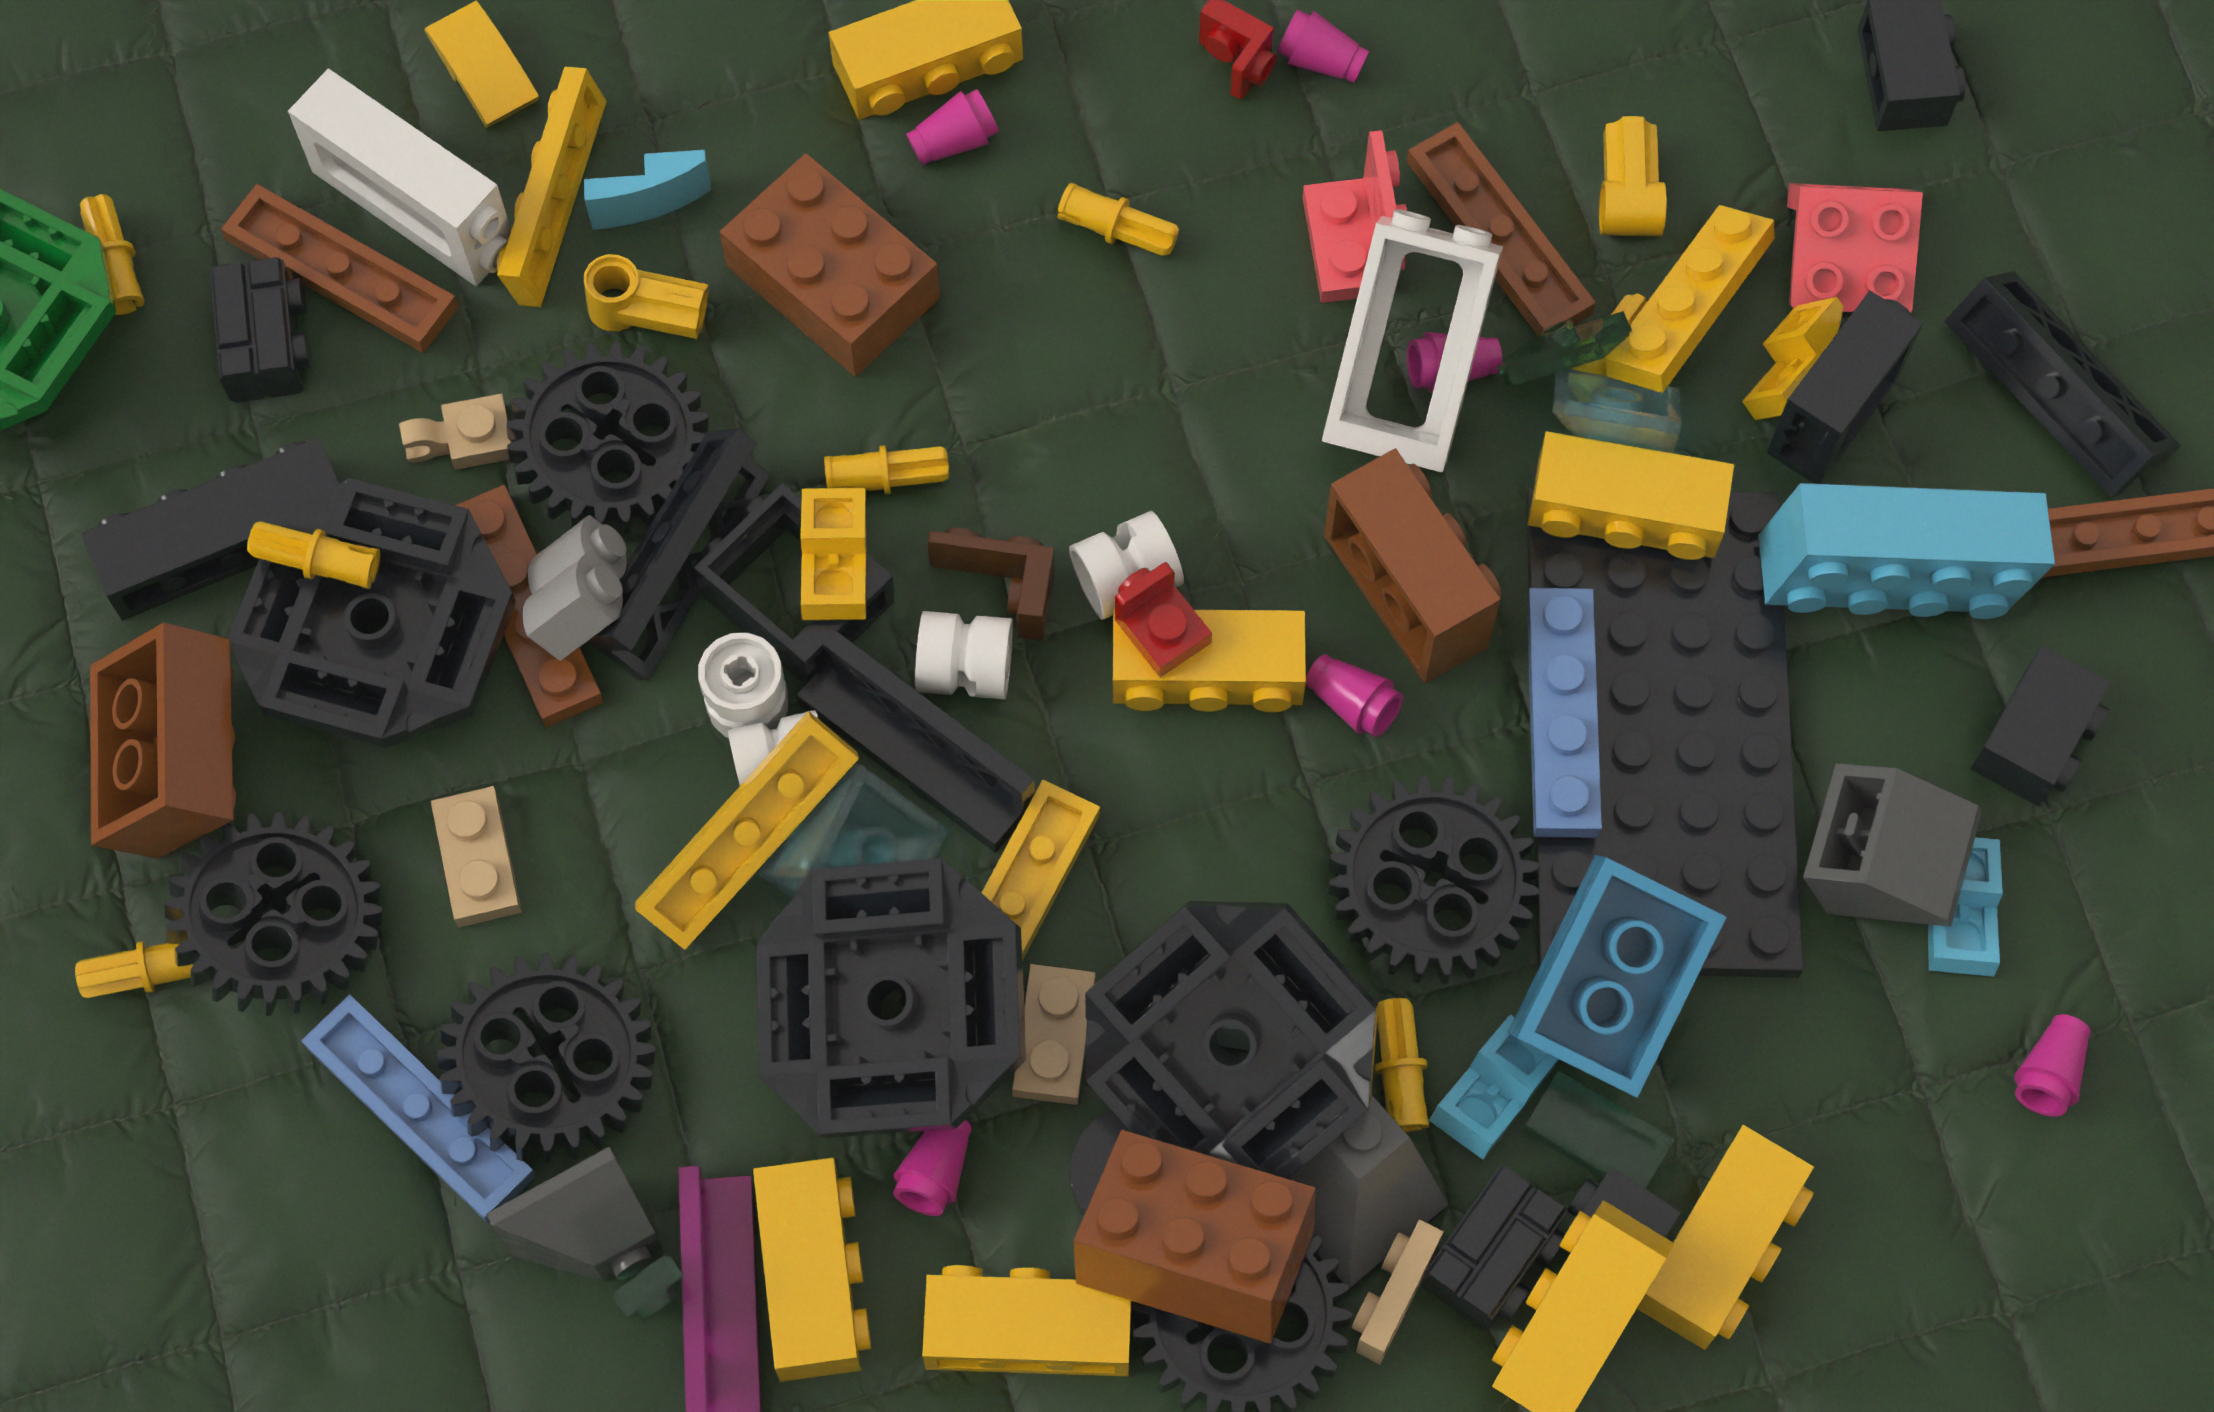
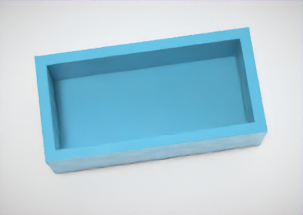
M1800 483L1758 535L1765 605H1788L1789 610L1799 613L1814 612L1824 607L1849 608L1851 613L1858 615L1875 614L1885 609L1909 610L1911 615L1918 617H1930L1946 611L1969 612L1971 617L1977 619H1991L2006 614L2055 565L2046 493Z

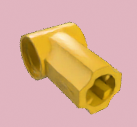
M1623 116L1616 122L1606 124L1603 134L1605 181L1601 184L1599 199L1600 235L1662 237L1666 221L1667 197L1665 183L1659 182L1657 125L1647 122L1644 117Z
M613 254L597 257L588 265L584 272L587 312L591 321L597 327L606 331L619 332L631 326L694 339H697L699 333H701L709 297L708 284L637 270L636 266L628 258ZM610 289L625 291V293L618 297H605L601 295L604 291Z

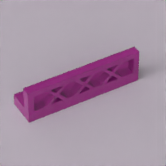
M699 1166L678 1167L686 1412H762L753 1179L751 1176L704 1179Z

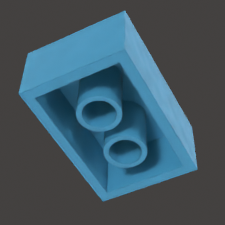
M1595 855L1508 1032L1517 1039L1638 1098L1727 917L1607 857Z

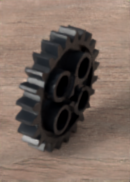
M618 341L613 342L608 356H600L594 343L590 342L586 349V359L578 360L569 349L563 350V368L559 370L551 363L542 362L541 370L544 383L526 378L523 382L525 396L528 399L513 398L512 400L513 416L517 419L507 421L508 439L514 441L508 444L507 448L509 462L518 464L515 467L516 482L518 485L531 483L528 491L529 501L532 504L540 503L549 498L548 516L551 520L556 519L568 510L571 512L572 527L588 515H591L602 525H608L609 520H617L623 533L629 534L631 517L639 515L644 523L650 527L654 520V508L657 506L662 507L705 436L703 433L708 431V413L698 411L701 408V394L699 391L685 392L687 389V374L684 371L667 378L668 358L665 356L656 360L651 366L645 364V347L639 346L631 358L622 357V350ZM597 393H606L614 397L611 402L606 404H594L587 400L590 396ZM565 409H570V410L574 411L575 413H577V415H576V414H573V413H571V412H562V411H564ZM647 425H658L666 431L658 436H646L638 430ZM560 439H572L579 443L574 449L568 451H560L551 446ZM641 461L655 464L653 466H646ZM611 471H623L631 476L621 483H611L602 478Z
M1420 775L1416 793L1409 794L1399 780L1393 782L1391 792L1392 801L1388 802L1383 796L1373 791L1370 793L1368 802L1372 815L1353 808L1350 813L1349 823L1356 832L1339 829L1335 844L1344 852L1331 854L1328 869L1341 874V876L1329 880L1328 895L1344 897L1345 899L1335 906L1334 918L1335 920L1354 919L1355 921L1347 932V941L1351 943L1367 937L1370 942L1365 959L1370 962L1383 952L1390 955L1388 974L1392 976L1405 962L1412 964L1413 978L1416 983L1421 982L1427 967L1436 968L1437 975L1442 984L1448 983L1451 969L1454 965H1459L1462 972L1469 979L1474 978L1477 969L1476 957L1479 956L1487 964L1495 967L1498 965L1501 956L1496 943L1514 950L1517 947L1520 936L1513 926L1528 928L1531 923L1533 913L1523 905L1536 904L1540 889L1525 882L1537 878L1540 863L1521 859L1531 852L1534 843L1533 839L1524 837L1513 839L1512 836L1518 829L1520 817L1515 815L1500 821L1497 818L1502 799L1497 796L1482 806L1476 802L1479 785L1475 783L1461 796L1455 794L1452 776L1446 777L1441 791H1432L1426 775ZM1407 829H1421L1430 835L1433 843L1422 848L1412 847L1404 842L1400 834ZM1382 854H1389L1395 861L1384 862L1380 859V856ZM1470 854L1481 855L1490 862L1492 870L1484 874L1471 873L1463 867L1460 859ZM1432 871L1443 875V878L1437 882L1435 887L1424 883V879H1427ZM1382 884H1395L1404 890L1407 899L1398 904L1385 903L1377 897L1374 889ZM1482 895L1486 897L1487 903L1479 904L1473 897ZM1441 910H1454L1463 915L1467 921V926L1461 930H1447L1437 923L1434 915Z
M282 812L275 813L271 827L262 828L254 813L248 814L247 831L239 833L230 823L223 825V841L221 843H217L212 838L202 835L199 838V852L202 858L186 853L181 856V871L184 875L170 876L169 889L170 894L174 897L166 899L164 903L165 919L172 921L166 925L167 943L179 944L175 948V963L178 967L194 964L191 968V984L196 987L213 979L212 1000L218 1002L230 991L237 993L238 1011L244 1012L253 998L262 999L266 1016H272L277 999H286L294 1014L300 1013L301 995L307 993L320 1005L326 1004V984L329 982L335 987L346 991L349 988L350 980L347 968L360 972L365 971L367 967V954L364 950H376L378 931L374 927L380 926L382 921V907L374 904L379 901V882H366L370 878L371 863L369 860L352 863L355 857V843L352 840L334 847V827L331 825L327 826L317 836L310 834L309 816L305 815L298 821L294 829L286 828ZM277 865L285 867L291 872L282 877H271L261 871L269 866ZM310 878H317V879H318V880H315V881H311V882H309L308 884L302 886V884L305 883V882H306L308 879H310ZM223 905L235 906L241 910L239 914L226 918L217 916L211 911ZM324 908L331 910L336 916L329 920L320 921L312 919L306 913L313 909ZM286 909V913L281 915L280 913ZM245 940V942H244L243 944H241V945H240L239 947H237V948H230V947L228 946V945H235V944H237V943H239V942ZM276 948L282 950L287 955L277 961H267L261 959L256 954L264 949Z
M543 953L539 970L530 971L526 962L519 956L515 957V975L507 977L500 969L493 966L490 968L491 987L489 989L473 981L468 984V998L472 1005L453 1001L451 1004V1018L456 1024H444L441 1026V1043L448 1047L437 1050L438 1068L447 1071L440 1076L442 1094H456L450 1100L451 1114L453 1117H458L471 1113L467 1121L468 1134L471 1137L489 1128L491 1130L490 1150L496 1152L509 1139L515 1141L516 1160L522 1161L532 1145L540 1146L544 1162L551 1163L555 1146L564 1145L568 1154L574 1160L579 1158L581 1139L587 1138L598 1149L604 1147L605 1125L622 1134L626 1131L627 1117L623 1109L640 1113L643 1108V1095L638 1090L651 1089L653 1071L646 1068V1066L655 1063V1046L645 1043L651 1038V1021H635L641 1012L640 999L633 998L620 1002L624 994V981L621 978L603 987L601 985V965H595L583 976L577 974L576 956L571 955L563 969L558 970L553 969L549 953ZM561 1008L570 1011L574 1016L568 1021L559 1023L549 1021L543 1015L549 1010ZM522 1012L527 1016L532 1024L534 1036L529 1028L527 1029L525 1024L514 1015L515 1013ZM535 1038L544 1053L535 1057ZM498 1039L508 1040L517 1046L506 1054H494L485 1048L490 1042ZM558 1057L559 1077L549 1059ZM587 1060H599L609 1068L603 1073L588 1075L581 1072L577 1066ZM560 1079L580 1099L578 1102L573 1103L568 1100L562 1091ZM531 1091H540L551 1098L548 1103L539 1107H529L522 1104L518 1099Z
M1320 1235L1311 1238L1293 1285L1295 1291L1289 1295L1282 1315L1296 1317L1304 1325L1306 1332L1296 1341L1284 1342L1273 1337L1271 1344L1216 1328L1204 1340L1196 1344H1190L1186 1339L1189 1334L1208 1330L1213 1326L1132 1302L1131 1316L1149 1321V1323L1133 1331V1342L1138 1345L1154 1346L1142 1358V1367L1144 1370H1152L1162 1366L1165 1368L1158 1382V1390L1164 1393L1177 1385L1184 1388L1180 1400V1409L1183 1411L1190 1408L1198 1398L1206 1401L1205 1412H1219L1221 1406L1230 1408V1412H1245V1409L1254 1408L1256 1412H1270L1271 1404L1278 1402L1285 1412H1296L1297 1405L1294 1395L1296 1390L1315 1400L1319 1395L1320 1389L1313 1374L1316 1373L1324 1377L1333 1378L1337 1370V1365L1325 1352L1345 1353L1348 1340L1332 1329L1349 1326L1352 1319V1312L1343 1308L1333 1307L1334 1304L1348 1297L1349 1286L1345 1283H1328V1280L1338 1271L1339 1261L1337 1258L1317 1261L1316 1256L1321 1249L1323 1241ZM1220 1346H1233L1244 1355L1246 1363L1237 1372L1230 1374L1221 1373L1209 1363L1208 1356L1210 1352Z

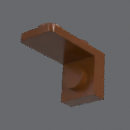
M950 528L945 532H929L927 547L930 566L1012 578L1007 614L1017 615L1018 638L1043 641L1055 574L1054 547L1044 546L1038 540L1023 536L1011 537L1007 541L982 538L977 532L965 528Z

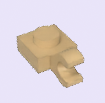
M502 393L441 405L444 419L442 422L417 418L399 423L408 463L423 462L434 457L450 454L453 468L458 470L509 460L507 445L512 443V440H509L507 436L506 424L508 419Z

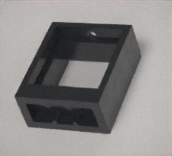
M1869 291L1788 398L1767 454L1813 484H1821L1897 382L1923 323L1913 318L1909 310L1899 302L1883 299L1874 292Z
M781 483L768 497L760 495L755 498L743 512L740 524L724 539L717 537L710 541L699 554L694 570L700 595L743 632L764 638L775 648L781 664L806 685L826 663L822 643L833 630H836L853 643L895 602L893 576L866 554V620H812L794 639H791L729 586L785 530L789 531L801 542L802 499Z

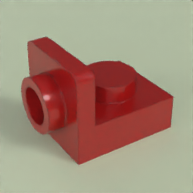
M1208 0L1200 11L1199 44L1205 46L1206 50L1216 59L1227 63L1234 62L1231 74L1230 95L1242 100L1253 84L1258 87L1262 86L1272 72L1276 62V55L1272 53L1274 27L1224 0Z
M1167 562L1162 563L1152 571L1148 568H1142L1134 572L1122 582L1118 588V594L1115 596V621L1159 677H1162L1212 643V632L1174 586L1175 572Z

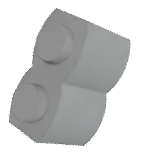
M588 515L534 556L529 563L528 583L532 595L527 598L523 606L525 632L530 639L559 661L574 652L620 616L623 607V589L619 579L623 577L626 570L627 550L624 540L614 528L609 525H602L591 515Z

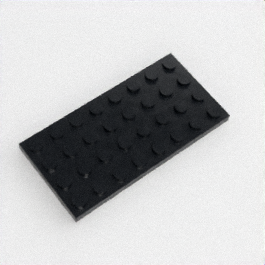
M1529 488L1526 498L1528 590L1529 588L1593 589L1602 830L1599 838L1535 837V862L1540 863V870L1536 878V887L1540 889L1536 902L1538 969L1594 856L1599 855L1607 857L1727 917L1698 976L1799 978L1803 971L1785 613L1784 605H1765L1758 537L1759 533L1779 510L1778 493L1730 492L1725 532L1715 558L1703 557L1696 560L1677 558L1665 549L1642 545L1632 549L1618 548L1608 544L1603 538L1580 534L1569 538L1556 537L1544 532L1540 527L1529 526L1528 520L1534 488Z

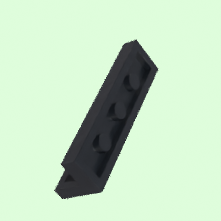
M2015 271L1983 278L1944 321L2111 498L2122 494L2151 464L2168 459L2181 446Z
M739 428L706 433L628 561L623 577L619 579L623 589V607L619 618L588 640L589 643L638 680L649 679L700 594L694 570L696 563L692 568L691 561L697 560L701 551L690 552L707 524L709 525L711 537L709 542L717 537L724 539L740 524L743 512L758 497L770 477L767 471L748 457L756 442ZM739 472L746 478L734 500L721 502ZM728 509L724 517L722 518L721 510ZM678 574L680 590L672 602L660 604ZM665 611H666L665 615L663 616V618H662V620H661V619H660V612H665ZM647 626L649 641L638 658L631 650Z
M833 630L822 643L826 663L797 694L799 705L807 711L816 710L820 721L996 853L1015 831L1035 794L1034 779L836 630Z

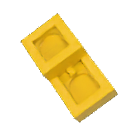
M477 0L424 29L454 82H459L486 129L538 101L539 95L526 73Z
M1838 297L1795 306L1764 341L1763 346L1771 355L1775 364L1742 401L1755 420L1782 415L1790 395L1839 331L1844 307Z
M866 488L802 489V620H866Z

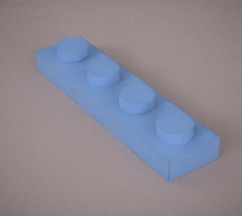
M1529 588L1527 595L1534 837L1599 838L1602 830L1593 589Z
M350 994L301 1040L304 1046L487 1224L490 1223L486 1215L487 1213L513 1200L536 1177L534 1171L523 1160H516V1153L506 1144L496 1152L490 1150L491 1130L489 1128L471 1137L468 1134L467 1125L471 1113L453 1117L450 1100L455 1095L442 1094L440 1080Z

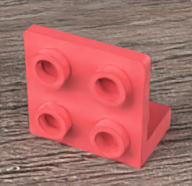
M1382 130L1369 132L1363 178L1303 186L1302 198L1321 303L1357 299L1376 222L1381 216L1392 218L1394 210L1407 211L1405 204L1396 205L1393 188L1400 185L1398 157L1395 150L1386 151ZM1405 256L1403 258L1401 270H1405Z
M1789 183L1787 207L1796 210L1789 293L1790 307L1794 308L1797 305L1838 297L1844 306L1843 312H1854L1867 293L1872 291L1883 299L1899 302L1911 313L1913 310L1923 192L1899 188Z

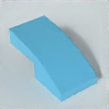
M705 150L644 154L645 175L584 179V199L592 230L615 228L657 218L675 211L711 191V178Z
M1975 837L1952 926L1928 924L1929 971L1995 976L2000 964L1997 907L2003 895L1999 839Z
M1512 1015L1507 1017L1480 1049L1469 1069L1437 1105L1429 1119L1431 1123L1482 1160L1500 1140L1560 1060L1510 1034L1508 1030L1514 1020Z

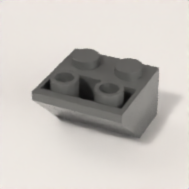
M1836 763L1803 878L1827 914L1951 927L1982 811L1979 805L1898 768Z

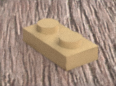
M494 786L432 800L431 806L453 917L458 928L522 913L499 798Z
M1030 964L1024 1005L1026 1061L1014 1073L1013 1097L1078 1105L1086 1051L1087 1019H1085V993L1095 984V972Z
M1419 1219L1411 1237L1400 1232L1397 1234L1381 1269L1392 1275L1381 1297L1370 1291L1368 1292L1351 1327L1362 1333L1356 1353L1379 1365L1381 1364L1420 1286L1424 1272L1431 1264L1439 1248L1444 1231Z

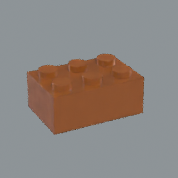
M807 153L799 158L719 231L726 267L855 378L940 299L937 263Z
M1395 448L1331 483L1324 537L1423 683L1426 684L1488 649L1501 600V589L1492 571L1483 563L1477 566L1466 550L1464 533L1455 518L1449 513L1442 515L1430 498L1432 495L1431 488L1421 469L1414 463L1407 465Z
M163 622L90 665L91 846L159 859L200 838L202 835H206L233 821L236 791L233 786L232 749L235 742V731L231 723V688L234 681V672L230 665V639Z
M1121 1130L1073 1240L1076 1284L1271 1344L1314 1233L1316 1187Z

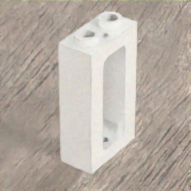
M328 68L288 110L312 172L476 287L489 273L497 272L499 252L502 247L507 245L511 233L510 224L497 184Z
M1394 210L1392 218L1381 216L1375 225L1322 441L1376 456H1382L1396 448L1407 464L1414 463L1419 467L1443 473L1452 446L1503 246L1490 243L1492 234L1481 229L1456 225L1454 233L1429 228L1431 218L1405 210ZM1410 252H1419L1454 261L1463 270V277L1426 421L1419 427H1410L1375 418L1367 410V400L1403 258Z

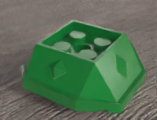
M0 189L1 431L48 410L116 314L106 251L100 239Z

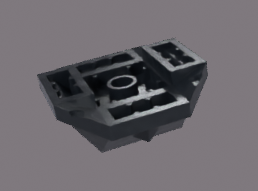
M348 477L327 491L326 497L301 508L277 524V526L312 535L316 529L325 530L326 537L354 545L380 549V562L374 583H371L370 589L346 583L345 581L318 575L313 579L304 578L302 569L259 559L227 639H230V649L264 715L384 748L474 716L516 601L469 509ZM384 618L388 620L384 628L376 633H361L364 625L373 619Z
M942 858L811 869L796 890L798 894L776 917L757 943L759 1077L797 1112L818 1135L824 1138L957 1128L1026 1061L1021 928ZM904 989L906 1005L903 1011L893 1019L884 1020L881 1013L883 1000L892 991Z
M1188 901L1085 993V1019H1087L1086 1082L1132 1133L1289 1179L1369 1110L1372 1094L1378 1003L1288 903ZM1224 1026H1234L1241 1029L1249 1039L1250 1049L1239 1054L1226 1051L1217 1040V1030Z

